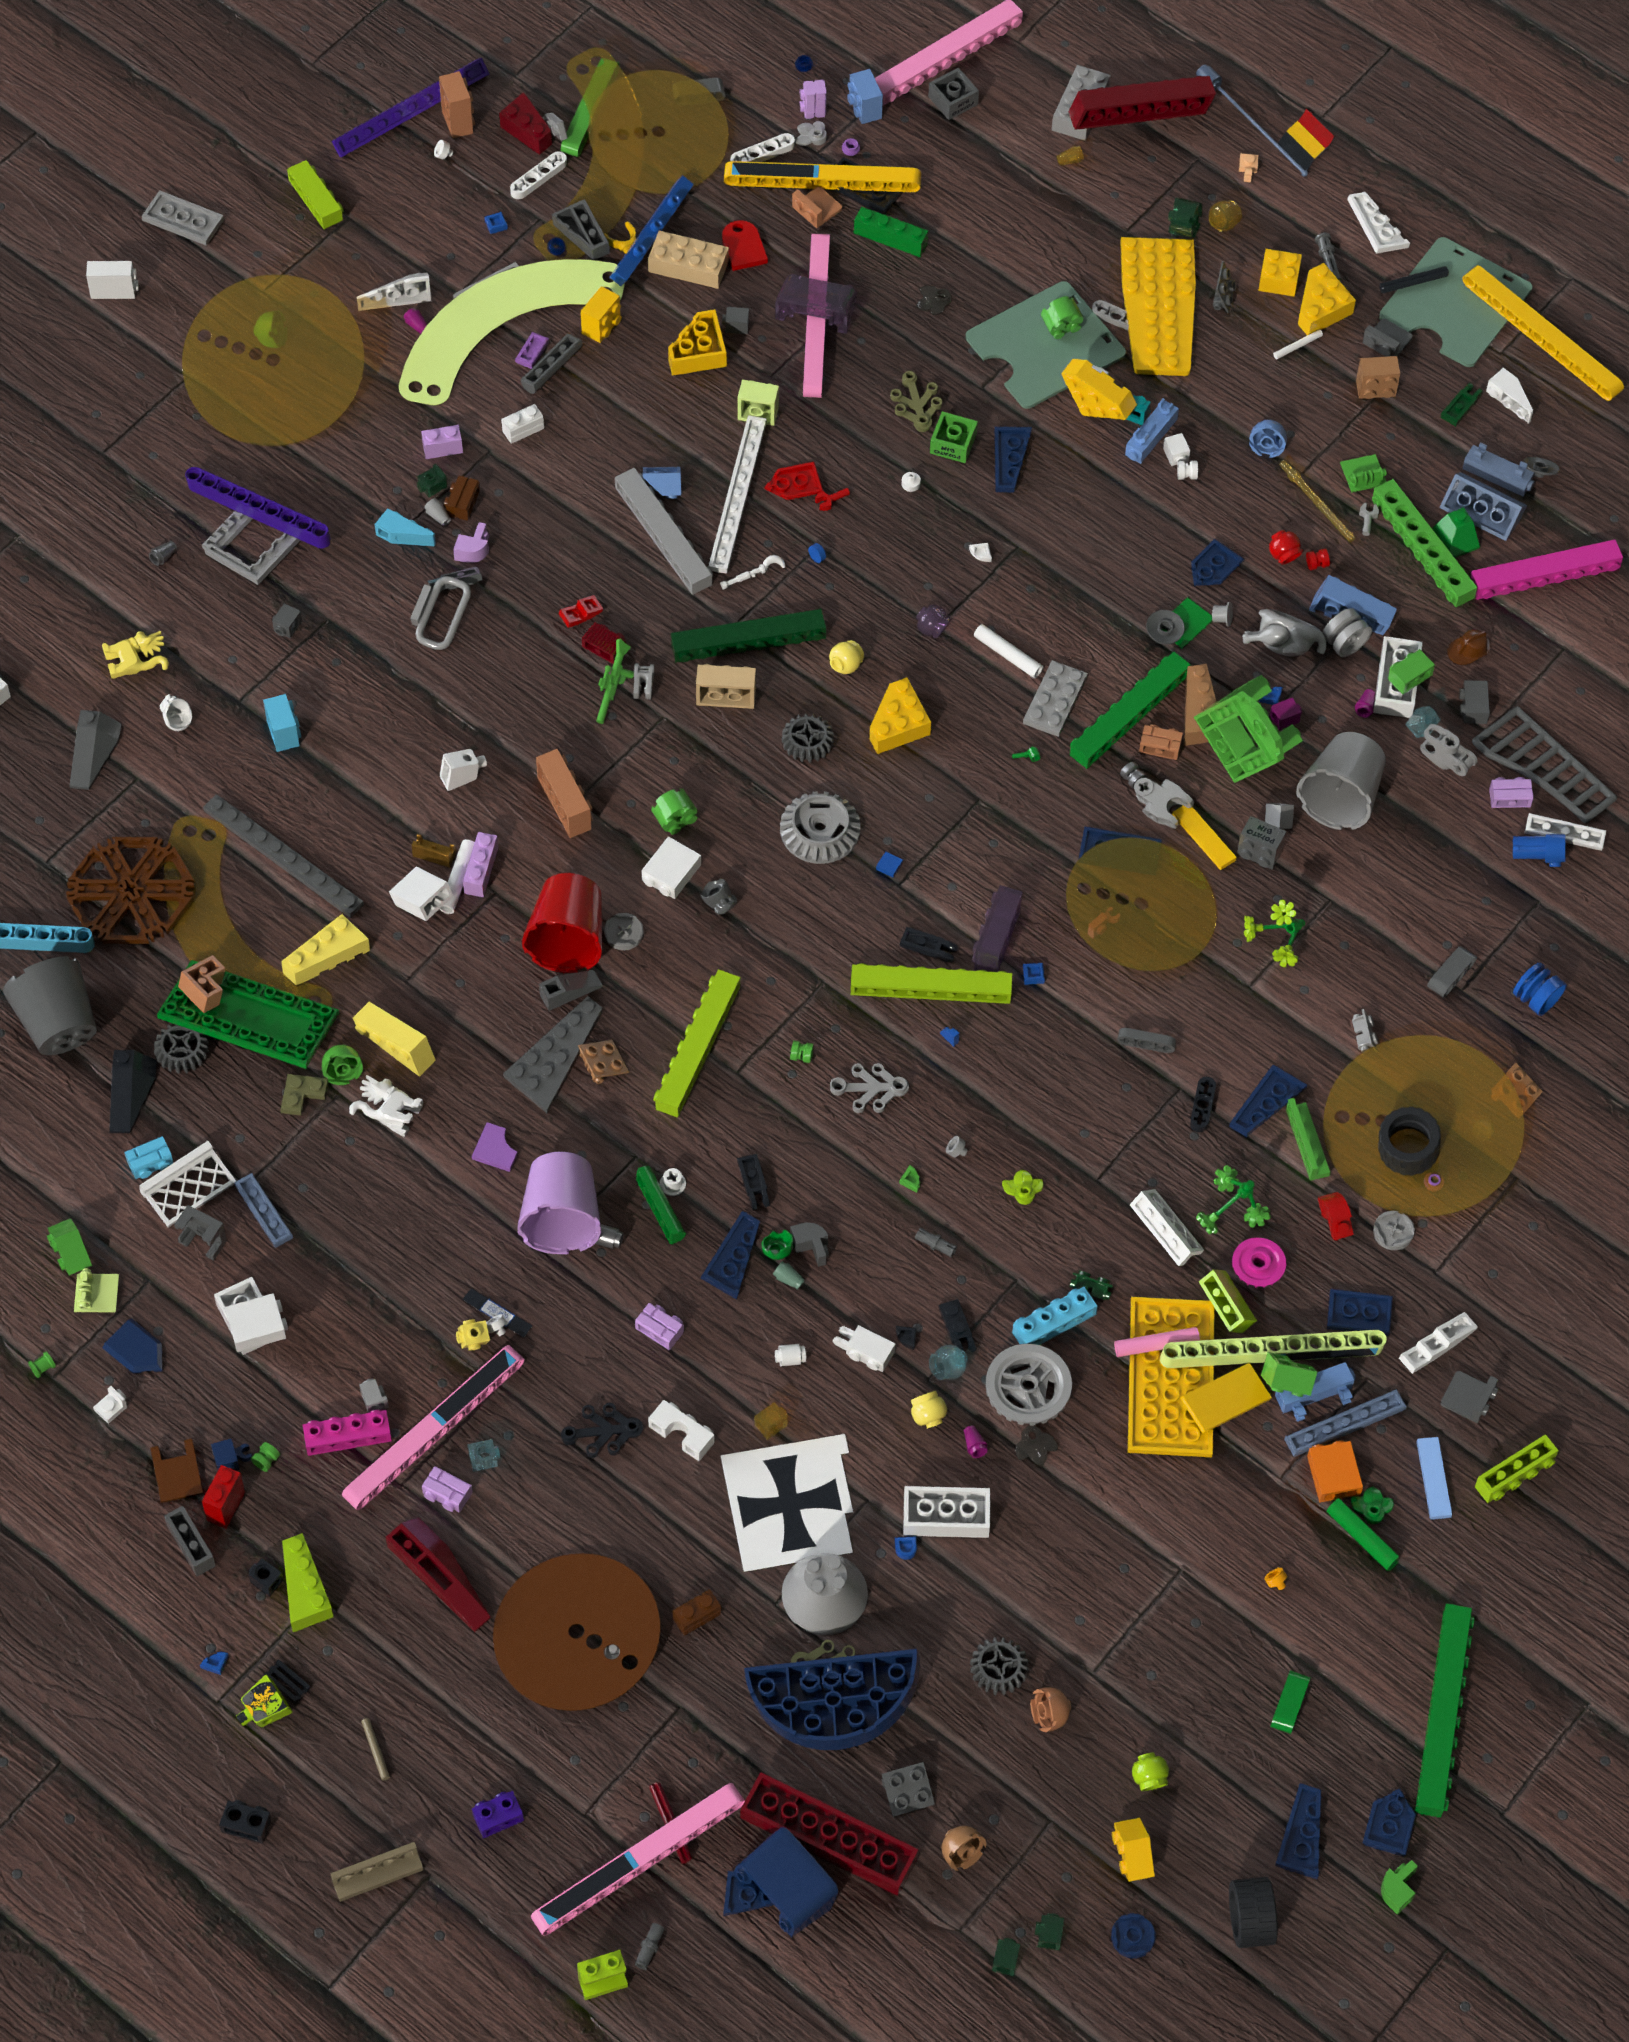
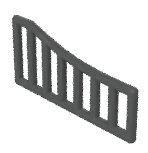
M1515 706L1472 739V744L1486 757L1531 779V781L1542 787L1566 806L1583 823L1591 821L1617 800V796L1518 706ZM1516 715L1524 721L1522 725L1489 749L1482 743L1483 740ZM1529 728L1538 734L1509 758L1497 754ZM1543 740L1552 747L1526 768L1515 763ZM1556 753H1559L1565 759V761L1543 778L1533 773L1534 770ZM1571 765L1579 772L1559 789L1549 784L1550 781ZM1584 778L1593 784V786L1573 801L1564 795ZM1598 791L1607 797L1587 814L1578 807Z

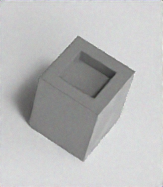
M1267 803L1265 822L1280 829H1291L1293 826L1294 805Z

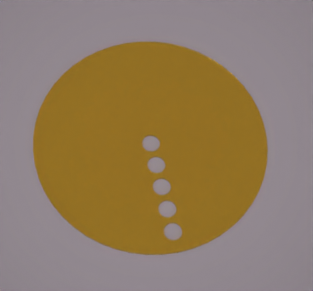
M272 274L248 278L218 293L200 310L186 336L182 353V372L185 387L192 403L201 416L226 436L240 442L260 446H281L309 439L328 428L346 411L354 399L364 369V346L361 333L347 307L324 287L307 279L289 275ZM201 330H208L211 333V338L207 342H201L197 338L198 333ZM218 336H225L228 339V345L224 348H218L215 345V339ZM234 343H244L245 351L242 354H235L232 351ZM260 348L263 352L262 357L259 360H252L249 357L251 349ZM270 354H277L280 357V362L276 366H270L266 362L267 357Z
M1415 1035L1382 1042L1360 1054L1342 1071L1335 1081L1326 1102L1323 1129L1327 1151L1332 1163L1344 1181L1355 1192L1386 1210L1398 1211L1400 1214L1404 1213L1410 1216L1430 1217L1452 1214L1467 1209L1490 1196L1501 1186L1519 1158L1524 1138V1117L1520 1099L1514 1086L1502 1069L1489 1057L1475 1048L1453 1039L1430 1035ZM1402 1107L1421 1108L1429 1112L1437 1120L1441 1134L1440 1153L1436 1163L1429 1170L1424 1171V1173L1413 1176L1400 1175V1173H1395L1388 1168L1381 1160L1378 1150L1380 1127L1375 1123L1378 1115H1389L1392 1111ZM1340 1110L1348 1112L1349 1120L1346 1123H1338L1334 1118L1336 1112ZM1358 1113H1367L1370 1117L1369 1123L1366 1125L1357 1124L1355 1116ZM1414 1129L1400 1130L1390 1138L1391 1144L1397 1150L1404 1153L1420 1152L1429 1144L1427 1137ZM1431 1174L1440 1176L1441 1182L1438 1185L1433 1186L1428 1182ZM1436 1176L1431 1177L1433 1183L1439 1181Z

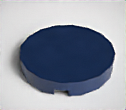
M1129 1913L1122 1915L1114 1923L1111 1931V1941L1119 1954L1127 1958L1136 1959L1145 1956L1151 1951L1155 1943L1156 1932L1153 1924L1144 1916Z

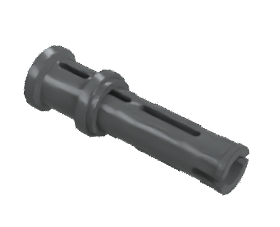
M1327 232L1320 233L1315 237V243L1319 246V255L1324 259L1325 265L1341 282L1342 279L1333 255L1335 248L1330 242L1331 236Z

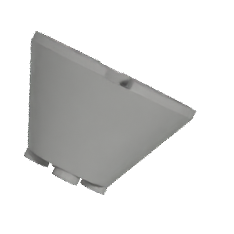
M829 1553L814 1554L801 1559L789 1570L782 1587V1602L789 1618L795 1624L806 1629L807 1632L816 1635H834L852 1627L864 1612L868 1598L867 1584L861 1571L846 1558Z

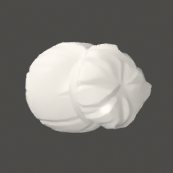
M170 694L166 695L160 704L165 724L174 731L187 729L192 720V711L189 704L183 699L176 698Z

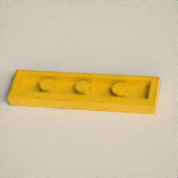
M1182 806L1173 812L1172 815L1176 817L1178 823L1220 870L1236 861L1237 857L1193 807L1187 808Z

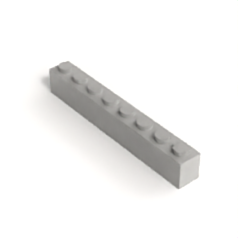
M632 468L616 476V490L690 593L693 595L712 586V570L710 567L705 566L701 555L694 551L691 541L689 539L686 540L681 527H677L672 515L665 511L662 501L660 499L657 500L652 487H648L645 483L643 475L638 473L635 468Z

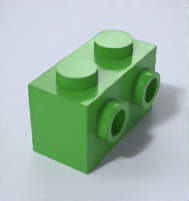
M1419 649L1414 653H1409L1401 662L1394 663L1389 669L1388 680L1402 694H1405L1431 677L1435 664Z

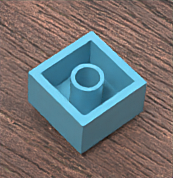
M286 694L264 699L266 720L276 751L279 752L298 747V738H301L300 725L297 716L294 714L295 710L292 700L288 701Z

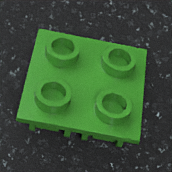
M1376 454L1340 462L1351 493L1375 488L1386 483L1384 477L1387 475L1386 469L1380 467Z

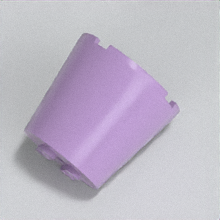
M552 1152L538 1157L531 1164L518 1221V1235L523 1237L524 1243L529 1247L549 1254H569L570 1250L579 1249L583 1251L590 1248L598 1241L601 1234L591 1164L585 1158L569 1152Z

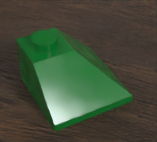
M1464 507L1448 513L1432 528L1454 558L1480 548L1473 520Z

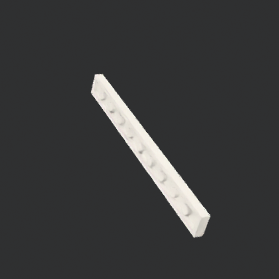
M749 415L747 417L708 566L714 572L725 574L728 572L766 426V418Z

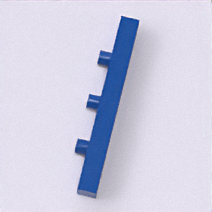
M683 175L672 186L610 275V278L619 286H622L628 280L655 241L658 232L662 231L694 185Z

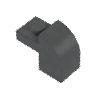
M807 1222L790 1226V1233L793 1236V1245L796 1253L812 1249L818 1267L826 1265V1257L829 1256L826 1246L828 1245L827 1232L815 1223Z

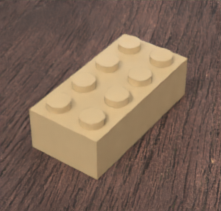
M659 231L648 257V272L719 289L729 262V247Z

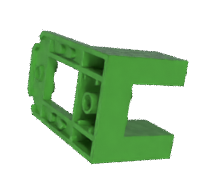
M1262 675L1248 681L1194 716L1195 721L1234 783L1284 759L1285 752L1303 741L1299 730L1293 724L1279 731L1268 718L1269 715L1266 709L1257 702L1272 692L1268 680ZM1244 724H1245V726L1247 727V729L1249 730V732H1250L1251 735H1249V734L1246 732V730L1244 729Z

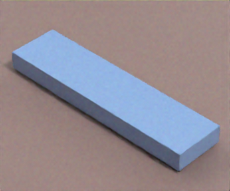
M1438 1437L1417 1439L1430 1520L1451 1518L1452 1511Z

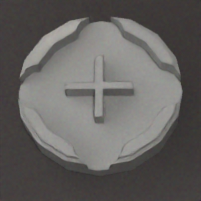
M628 913L614 915L613 918L607 920L604 926L605 940L608 945L618 950H630L636 947L642 941L644 935L641 921L636 916Z
M1387 1211L1379 1215L1373 1228L1374 1238L1379 1245L1394 1251L1407 1247L1413 1240L1415 1231L1412 1220L1404 1213H1398V1211Z

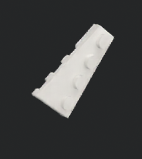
M1366 192L1349 195L1347 200L1376 254L1409 248L1410 242L1401 237V232L1398 228H1394L1389 223L1390 219L1379 212V207Z

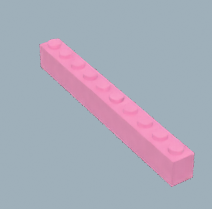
M1006 0L877 76L875 80L883 94L882 105L884 106L894 101L895 98L906 94L910 89L921 85L924 81L936 76L942 70L948 69L957 61L963 60L969 54L978 51L979 48L990 44L994 39L1018 27L1022 23L1023 11L1012 0Z

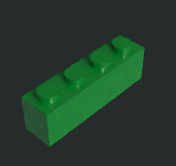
M861 207L854 219V234L906 253L921 257L928 245V230Z

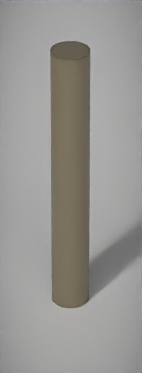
M365 1718L361 1723L381 1780H388L390 1776L370 1719Z

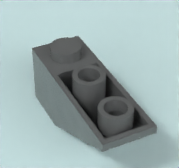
M594 970L558 975L539 984L540 997L549 1011L603 987Z

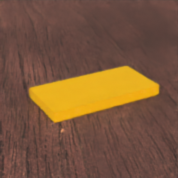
M1248 1363L1183 1395L1181 1400L1204 1434L1269 1401L1272 1397L1251 1364Z

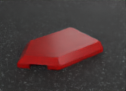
M815 462L779 468L774 473L771 481L764 487L765 490L786 500L816 495L823 491Z

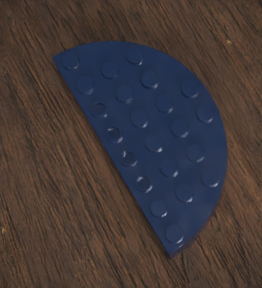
M917 1649L747 1667L744 1668V1672L756 1709L776 1733L795 1744L807 1748L841 1750L873 1740L888 1730L902 1716L916 1691L920 1672V1658Z

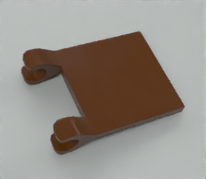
M192 1439L184 1440L187 1455L161 1460L158 1446L150 1448L161 1503L203 1494Z

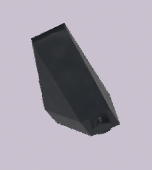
M114 1050L110 1133H131L140 1114L139 1111L156 1080L157 1060L135 1050Z

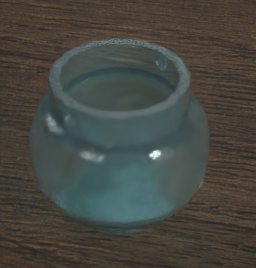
M944 1345L937 1349L935 1354H932L929 1358L930 1370L938 1380L957 1379L966 1370L967 1356L963 1350L955 1345Z

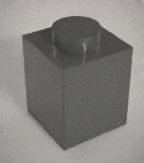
M727 307L726 314L722 316V325H725V333L748 334L749 308Z

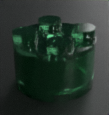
M1176 197L1174 210H1170L1168 215V221H1171L1168 232L1170 234L1195 238L1201 224L1198 222L1199 217H1202L1203 214L1202 203Z

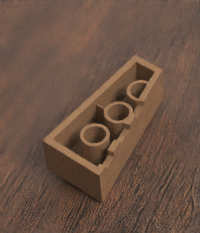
M1207 664L1188 666L1184 746L1209 742L1194 719V716L1217 702Z

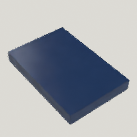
M1330 1289L1327 1329L1347 1332L1380 1330L1386 1336H1389L1393 1296Z

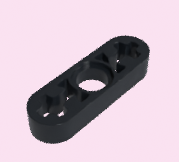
M1202 1077L1198 1081L1190 1120V1127L1195 1132H1203L1208 1128L1216 1082L1211 1077ZM1205 1084L1209 1085L1207 1095L1203 1094ZM1203 1100L1209 1106L1207 1108H1200L1197 1103ZM1199 1114L1203 1115L1201 1125L1197 1124Z

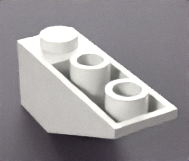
M1502 368L1489 380L1486 392L1491 397L1500 401L1506 408L1516 413L1519 418L1530 423L1533 409L1518 378L1505 368Z

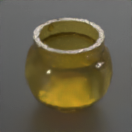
M1232 200L1218 201L1209 210L1211 226L1221 232L1234 228L1242 217L1239 205Z

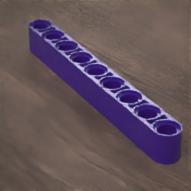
M191 467L185 473L189 489L199 495L317 548H326L331 543L328 527L319 521L198 467Z

